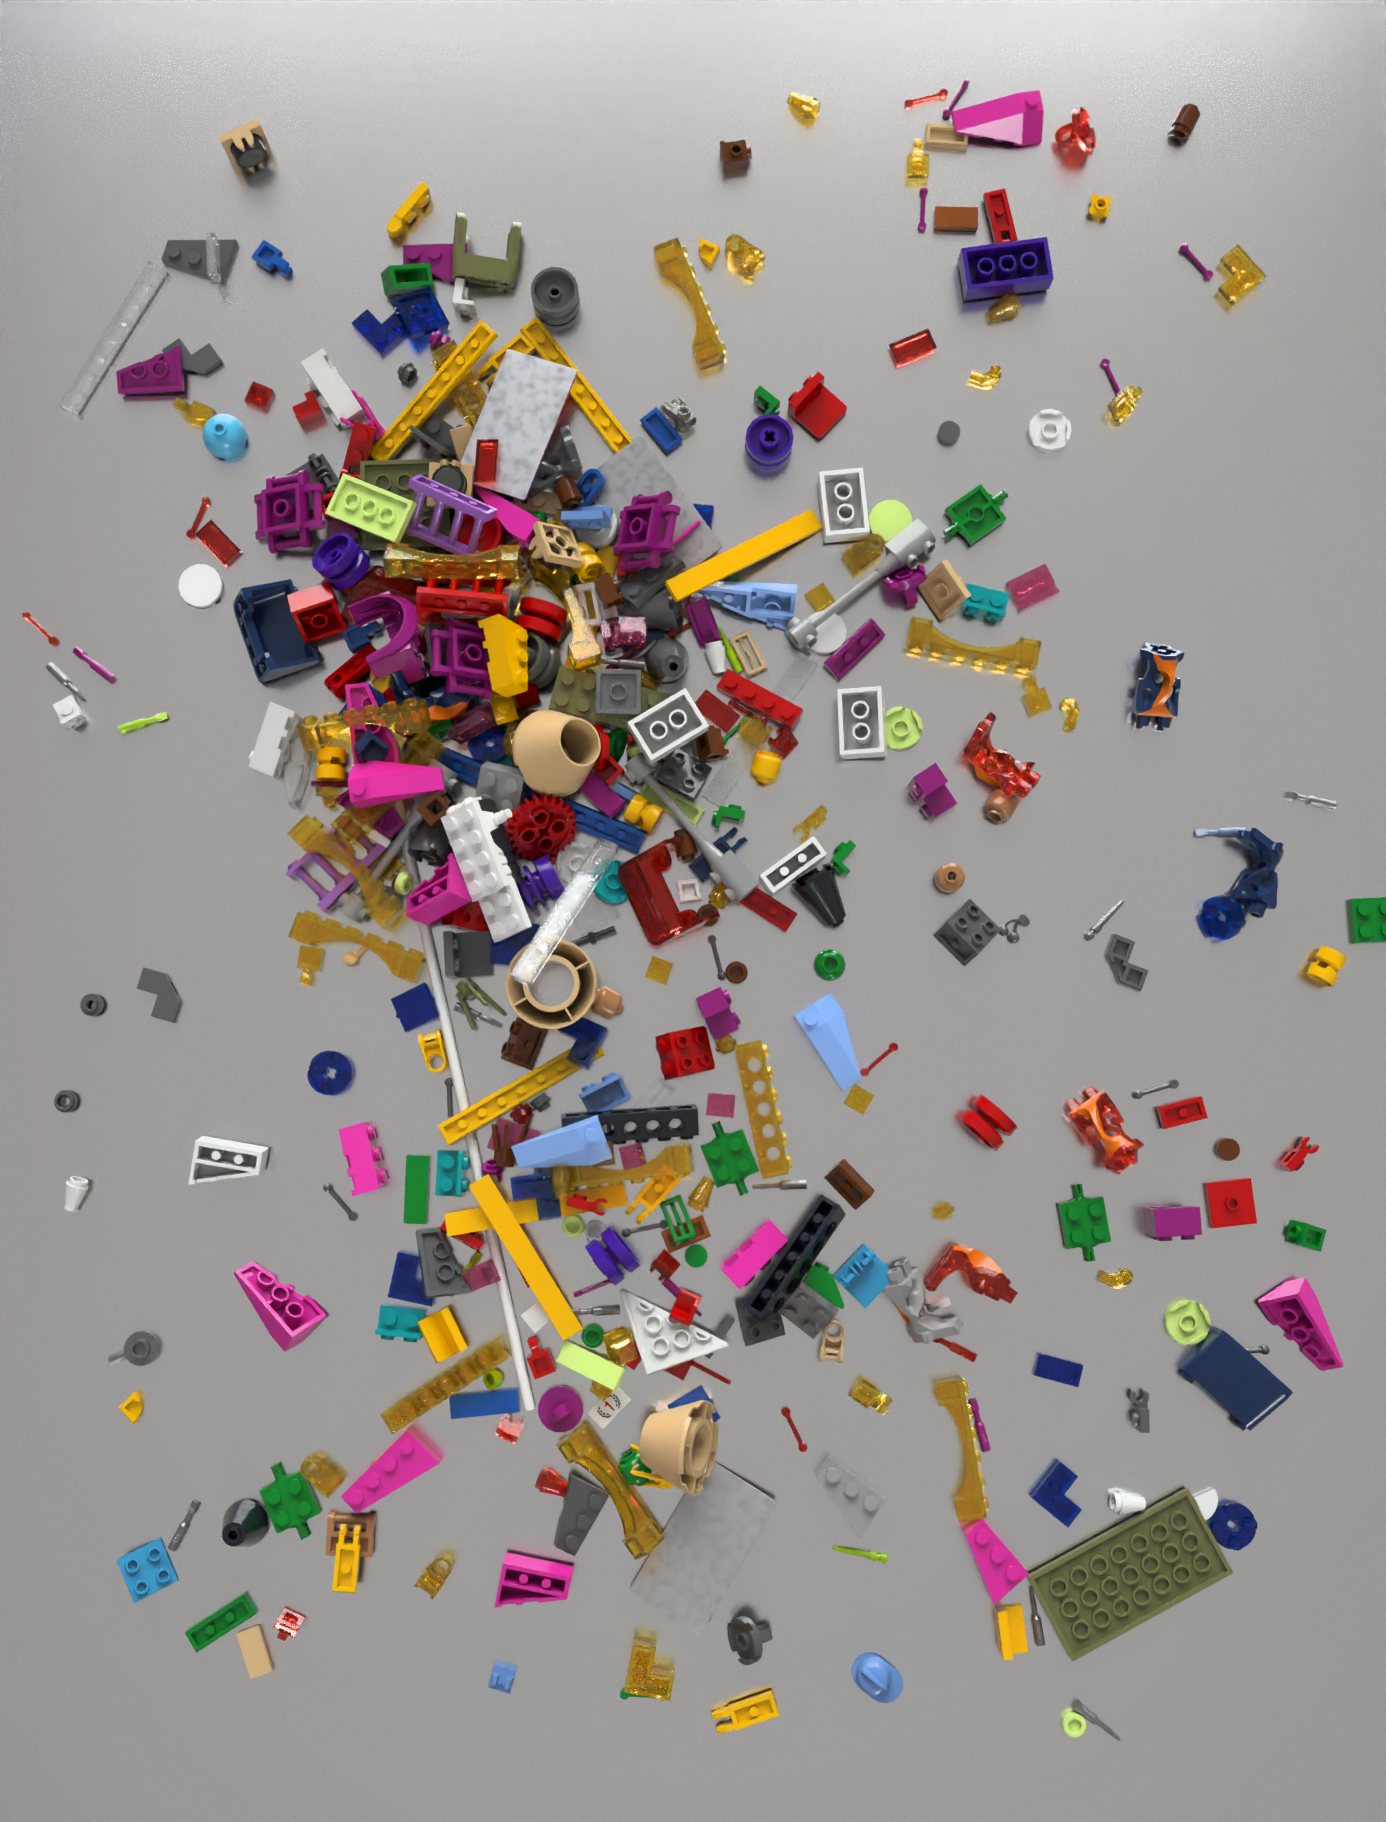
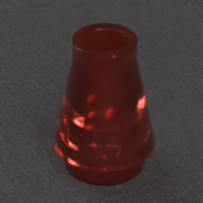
M542 1470L537 1478L535 1488L539 1489L541 1493L564 1497L567 1493L568 1484L548 1470L546 1472Z

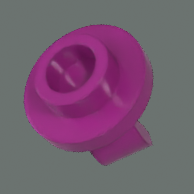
M438 329L437 332L433 331L428 340V343L431 344L430 349L434 350L437 347L438 350L446 353L451 338L441 335V329Z
M496 1159L487 1160L481 1166L482 1173L485 1175L489 1174V1176L496 1175L497 1181L501 1182L504 1167L496 1166Z

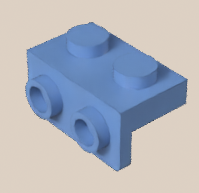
M610 506L577 507L573 510L561 511V521L567 528H572V530L611 528L612 508Z
M613 1072L602 1077V1083L596 1086L594 1083H591L581 1088L583 1093L579 1094L588 1112L607 1111L632 1098L620 1074L614 1075Z

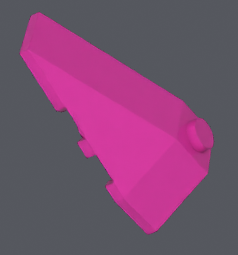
M1040 90L1012 94L955 110L951 113L955 134L981 138L982 136L994 138V141L1014 142L1013 145L1018 146L1041 144L1044 109Z
M473 485V488L487 505L498 509L496 517L514 538L512 541L520 539L521 542L517 546L522 549L524 546L529 548L531 540L536 536L533 525L536 521L541 522V520L490 490Z
M368 683L345 685L354 765L366 762L354 753V745L367 730L389 746L390 752L383 759V762L399 763L396 741L388 728Z
M373 760L352 765L348 777L350 803L359 809L431 794L436 791H445L442 768Z
M253 1261L234 1272L236 1279L269 1334L285 1352L302 1342L327 1316L310 1297L306 1295L303 1297L293 1291L294 1287L289 1284L287 1286L275 1279V1275Z
M1306 1278L1284 1282L1259 1299L1258 1304L1268 1320L1274 1326L1278 1325L1285 1331V1336L1290 1341L1294 1340L1302 1348V1352L1321 1371L1343 1367L1344 1364L1317 1296Z

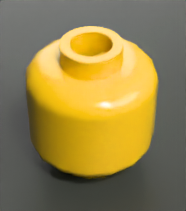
M761 750V753L759 752L754 755L750 771L753 775L757 776L756 781L769 783V780L778 778L782 761L778 757V753Z

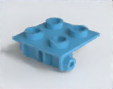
M863 1244L833 1277L866 1309L890 1283L886 1274L890 1269Z
M161 1538L116 1560L134 1603L178 1581Z

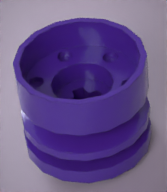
M547 854L534 860L536 871L533 873L526 865L522 866L527 876L524 877L525 883L517 886L524 903L532 909L533 913L539 911L535 903L537 900H540L543 908L547 907L545 900L547 895L554 902L568 896Z

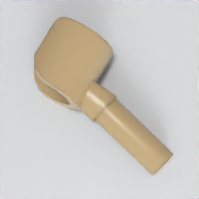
M368 942L355 955L348 951L342 959L343 963L350 967L355 966L361 955L372 945Z

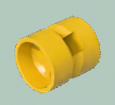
M577 543L584 564L581 568H572L582 583L594 582L597 576L605 572V567L590 543Z
M318 747L316 761L319 762V765L316 767L315 779L326 782L345 781V768L342 764L346 760V750L339 747Z
M637 793L630 802L623 818L632 824L639 823V828L651 833L662 816L664 808L655 803L648 804V799Z
M1320 946L1315 955L1316 962L1311 963L1306 975L1319 984L1333 987L1339 977L1337 971L1343 969L1347 958L1334 949Z

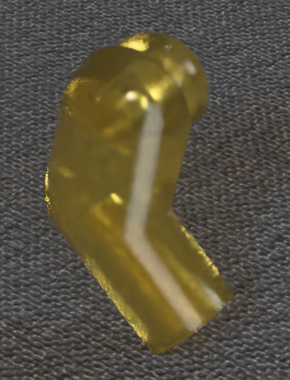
M993 365L984 374L972 370L969 381L989 386L1000 379L1002 369L998 365Z
M1064 697L1061 707L1068 709L1065 727L1075 729L1080 714L1076 699Z
M1127 1269L1114 1275L1101 1271L1098 1276V1281L1114 1289H1120L1130 1284L1133 1279V1273Z

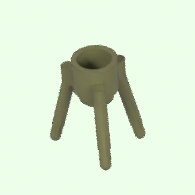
M470 977L462 979L455 986L458 990L455 996L460 1001L472 1030L475 1029V1025L464 1000L465 998L471 1000L476 996L484 1006H488V1003H490L503 1016L507 1015Z

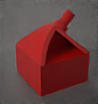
M325 578L316 586L287 595L291 614L305 643L347 630L343 611L330 582H327Z

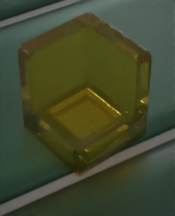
M621 1326L602 1336L608 1358L614 1364L621 1367L638 1358L632 1334Z

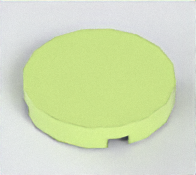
M885 500L878 503L869 515V529L878 541L885 544L912 523L909 509L903 503L896 500Z
M902 706L891 708L885 712L887 746L893 750L902 751L916 745L923 729L921 719L917 713Z
M1182 1299L1175 1301L1168 1307L1164 1316V1326L1167 1334L1172 1340L1183 1345L1191 1346L1200 1343L1206 1338L1211 1324L1207 1310L1203 1305L1194 1300Z

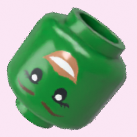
M628 1451L619 1459L618 1470L628 1485L637 1484V1486H642L649 1481L648 1478L630 1473L631 1470L650 1474L652 1472L651 1469L642 1463L640 1451Z

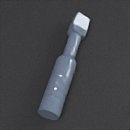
M1246 827L1219 828L1218 830L1195 829L1196 837H1206L1207 835H1218L1220 837L1237 836L1238 831H1246Z

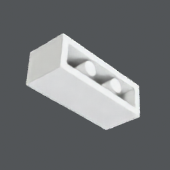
M813 836L760 874L759 880L771 896H773L824 859L827 853Z

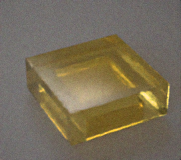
M821 583L805 594V598L815 612L822 611L835 602L834 597L824 583Z
M652 956L645 977L666 985L673 963Z
M854 1084L843 1104L863 1115L874 1095Z

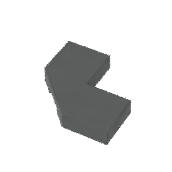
M180 338L162 349V352L165 353L177 346L182 348L183 371H192L206 375L223 363L210 343L192 355Z
M1113 934L1105 956L1118 984L1141 991L1149 970L1128 963L1135 941Z
M143 967L136 989L157 994L151 1016L174 1023L181 1001L174 991L169 977L165 973Z

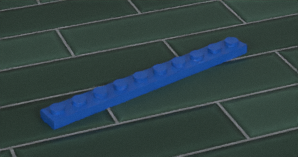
M443 746L440 749L437 761L458 774L457 778L477 786L480 768L484 763ZM527 785L525 798L532 801V796L535 794L537 799H539L541 794ZM561 797L573 809L574 816L577 819L574 823L578 829L635 853L639 852L647 833L646 831L616 818L610 819L604 813L566 797Z

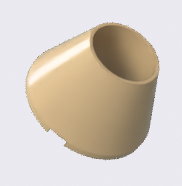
M540 710L525 717L518 725L512 743L515 766H519L524 776L522 777L524 782L537 793H544L546 797L553 794L555 798L558 796H568L583 785L601 749L598 732L591 723L585 719L554 710ZM561 739L565 742L568 748L569 758L566 756L562 749Z
M556 938L539 939L523 947L512 959L505 982L506 993L512 1008L524 1021L543 1029H559L578 1021L591 1007L597 990L596 972L587 954L577 945ZM549 965L566 967L571 971L574 979V987L570 997L562 1004L556 1006L540 1004L533 993L535 976L541 969Z
M700 1400L653 1413L646 1419L641 1432L639 1450L642 1463L687 1495L696 1496L703 1491L704 1486H702L705 1477L710 1478L718 1445V1422H714L712 1414L716 1413L714 1405L710 1401Z

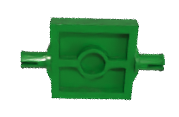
M981 484L945 509L953 525L944 530L943 534L949 539L959 532L970 545L1007 519L1000 510L999 503L1008 498V494H1005L1006 491L1002 490L993 497Z
M720 1121L711 1124L716 1137L711 1142L701 1145V1149L717 1188L726 1184H736L740 1196L744 1195V1193L749 1192L744 1179L759 1171L744 1131L741 1129L733 1133H724Z
M1082 1184L1072 1185L1075 1198L1069 1202L1058 1203L1065 1249L1084 1248L1086 1262L1095 1261L1093 1247L1101 1243L1111 1242L1104 1198L1102 1196L1094 1198L1084 1197Z
M279 1463L270 1467L276 1480L271 1485L260 1489L259 1493L276 1533L278 1534L288 1528L296 1527L301 1540L310 1536L305 1522L309 1518L320 1514L321 1511L304 1471L301 1470L292 1475H284Z

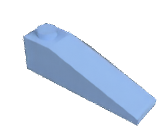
M829 993L795 1015L794 1019L843 1092L860 1081L861 1075L843 1010L833 995Z
M598 1115L511 1146L519 1168L592 1166L613 1158Z

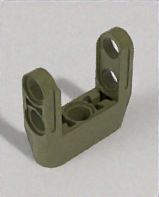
M457 212L452 250V278H464L465 282L503 288L514 287L519 261L521 223L512 222L507 240L506 260L465 253L466 214Z

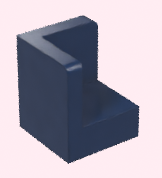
M369 730L354 745V753L366 762L373 760L383 761L390 752L389 746Z

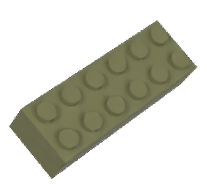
M559 666L549 710L579 717L593 725H602L612 730L623 729L626 733L631 734L627 728V722L637 716L596 715V675ZM641 687V714L671 697L672 694Z

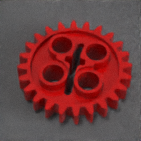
M542 793L539 799L533 794L532 801L524 798L525 804L517 803L518 811L511 810L514 817L508 818L507 821L510 825L505 826L515 854L519 853L521 858L527 856L529 861H532L534 857L538 859L546 854L550 858L552 853L557 857V850L565 851L563 845H570L571 842L568 838L575 837L572 830L577 829L574 823L577 819L574 816L573 809L567 801H563L560 796L555 798L553 794H550L547 798Z

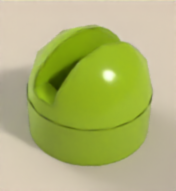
M498 1370L485 1372L483 1376L485 1386L490 1390L501 1386L503 1382L502 1373Z

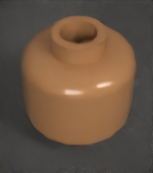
M1008 789L995 790L991 793L985 805L987 816L998 823L1008 821L1017 808L1018 802L1014 794L1009 797Z
M955 863L944 864L935 873V884L943 892H955L964 884V871Z
M606 986L600 989L597 988L591 1010L593 1013L606 1019H610L614 1015L618 1016L624 1005L621 1003L622 996L619 992Z

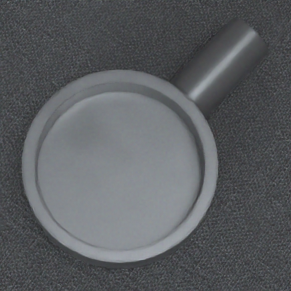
M142 1330L135 1332L127 1338L124 1350L109 1355L108 1361L110 1364H114L127 1359L133 1365L145 1366L152 1363L158 1357L160 1341L150 1331Z

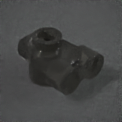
M679 397L674 398L671 403H664L660 407V412L666 418H671L674 421V429L680 433L690 431L691 426L696 423V418L691 413L690 408Z

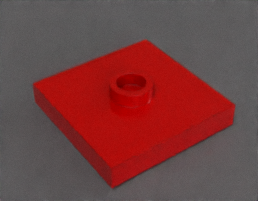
M1251 1178L1204 1183L1210 1228L1257 1223Z

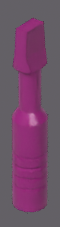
M74 647L73 653L79 659L82 658L90 665V668L109 683L114 680L115 676L97 661L90 659L80 648Z
M666 1277L661 1284L677 1298L680 1289ZM697 1309L696 1314L700 1317L702 1313Z
M970 1400L969 1404L976 1421L975 1428L982 1452L990 1451L991 1448L985 1426L981 1422L977 1400Z

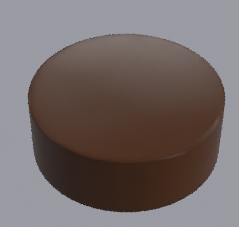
M706 904L699 908L697 920L702 926L711 927L718 922L719 912L715 906Z
M735 961L727 966L725 974L729 982L740 984L746 979L748 971L743 963Z
M1223 1138L1217 1142L1215 1151L1220 1159L1232 1161L1238 1157L1240 1147L1235 1140Z

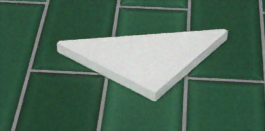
M620 1290L647 1376L730 1347L728 1342L692 1324L689 1327L669 1318V1312L626 1290Z

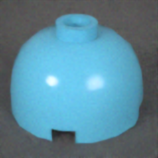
M218 414L206 422L202 438L205 447L213 456L230 460L238 457L245 450L248 435L245 427L237 418L229 414Z

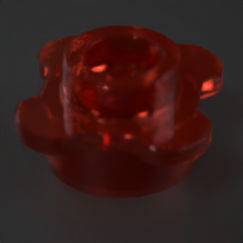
M528 1103L519 1104L509 1116L514 1118V1122L524 1124L527 1116L531 1118L533 1116L532 1107H529Z

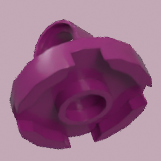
M906 565L904 568L888 574L889 577H883L886 590L901 591L906 607L918 603L915 587L927 579L925 567L922 565H917V569H911Z
M561 1385L548 1389L542 1395L538 1404V1415L541 1423L547 1429L554 1432L572 1430L580 1422L583 1415V1402L580 1395L573 1388Z

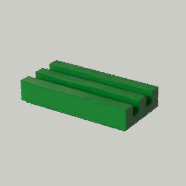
M680 1195L660 1203L676 1246L680 1245L681 1242L689 1241L688 1239L697 1237ZM677 1201L690 1230L688 1234L684 1230L674 1205ZM668 1205L671 1207L681 1232V1237H678L666 1209Z

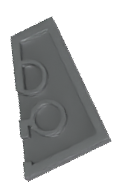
M236 239L168 240L161 260L164 264L224 282L238 242Z
M569 1473L568 1489L564 1495L563 1511L559 1517L553 1544L556 1548L575 1556L607 1501L609 1494Z

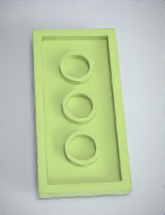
M343 473L325 514L399 545L417 504L414 501Z

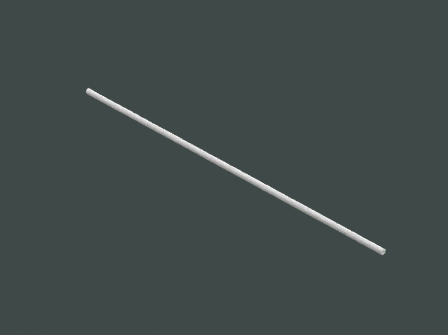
M403 800L393 801V807L406 824L407 819ZM409 834L401 848L406 871L412 874L414 878L412 892L420 884L416 860L408 854L409 845L411 844ZM418 922L460 1113L469 1108V1102L430 924L425 925ZM473 1131L464 1137L475 1182L485 1175L481 1171L482 1162L476 1134ZM495 1229L485 1230L523 1408L524 1411H530L535 1409L498 1235Z

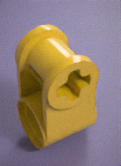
M437 1029L435 1033L424 1036L419 1034L418 1041L427 1069L436 1074L445 1072L449 1064L441 1030ZM436 1057L442 1059V1066L438 1069L432 1067V1061Z

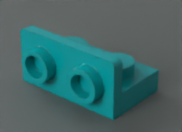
M969 583L966 584V588L972 596L961 604L960 610L965 611V614L969 616H986L987 620L994 622L1004 619L1009 593Z
M438 1150L436 1196L462 1197L463 1192H467L468 1179H464L465 1169L468 1170L469 1156H465L466 1151Z
M382 1304L380 1305L378 1328L375 1334L381 1335V1339L385 1340L404 1337L403 1341L417 1342V1339L423 1337L417 1322L426 1318L427 1309Z

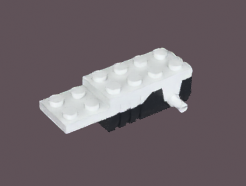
M468 797L462 803L449 807L446 811L447 815L441 817L472 902L479 901L494 943L532 927L517 886L525 883V879L521 876L520 866H517L516 856L512 853L513 848L503 825L504 821L512 817L511 810L507 808L504 811H498L494 800L482 797Z

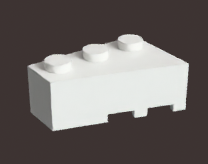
M323 348L301 362L309 377L306 379V382L312 391L317 390L320 396L317 398L324 408L329 407L332 412L329 416L336 426L340 424L343 430L349 428L340 421L341 417L352 424L366 417L360 404L338 374L339 372L328 359Z
M270 701L254 751L249 756L248 767L253 771L278 780L304 720L295 711Z
M202 1136L195 1140L188 1185L259 1175L266 1169L269 1147Z

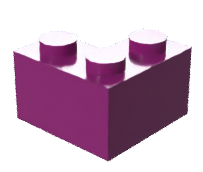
M936 763L914 776L908 784L910 787L908 789L909 793L915 800L918 799L922 804L920 808L926 818L930 817L932 821L957 805L956 800L946 787L948 780Z
M721 987L696 998V1003L714 1041L739 1030L738 1025L741 1024L736 1011L731 1013L729 1004H731L732 1000L727 990L722 991Z
M1143 1207L1145 1234L1152 1236L1153 1240L1172 1241V1236H1181V1240H1193L1195 1235H1202L1200 1207Z

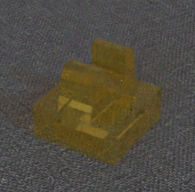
M342 786L316 787V796H323L324 807L335 806V796L342 794Z

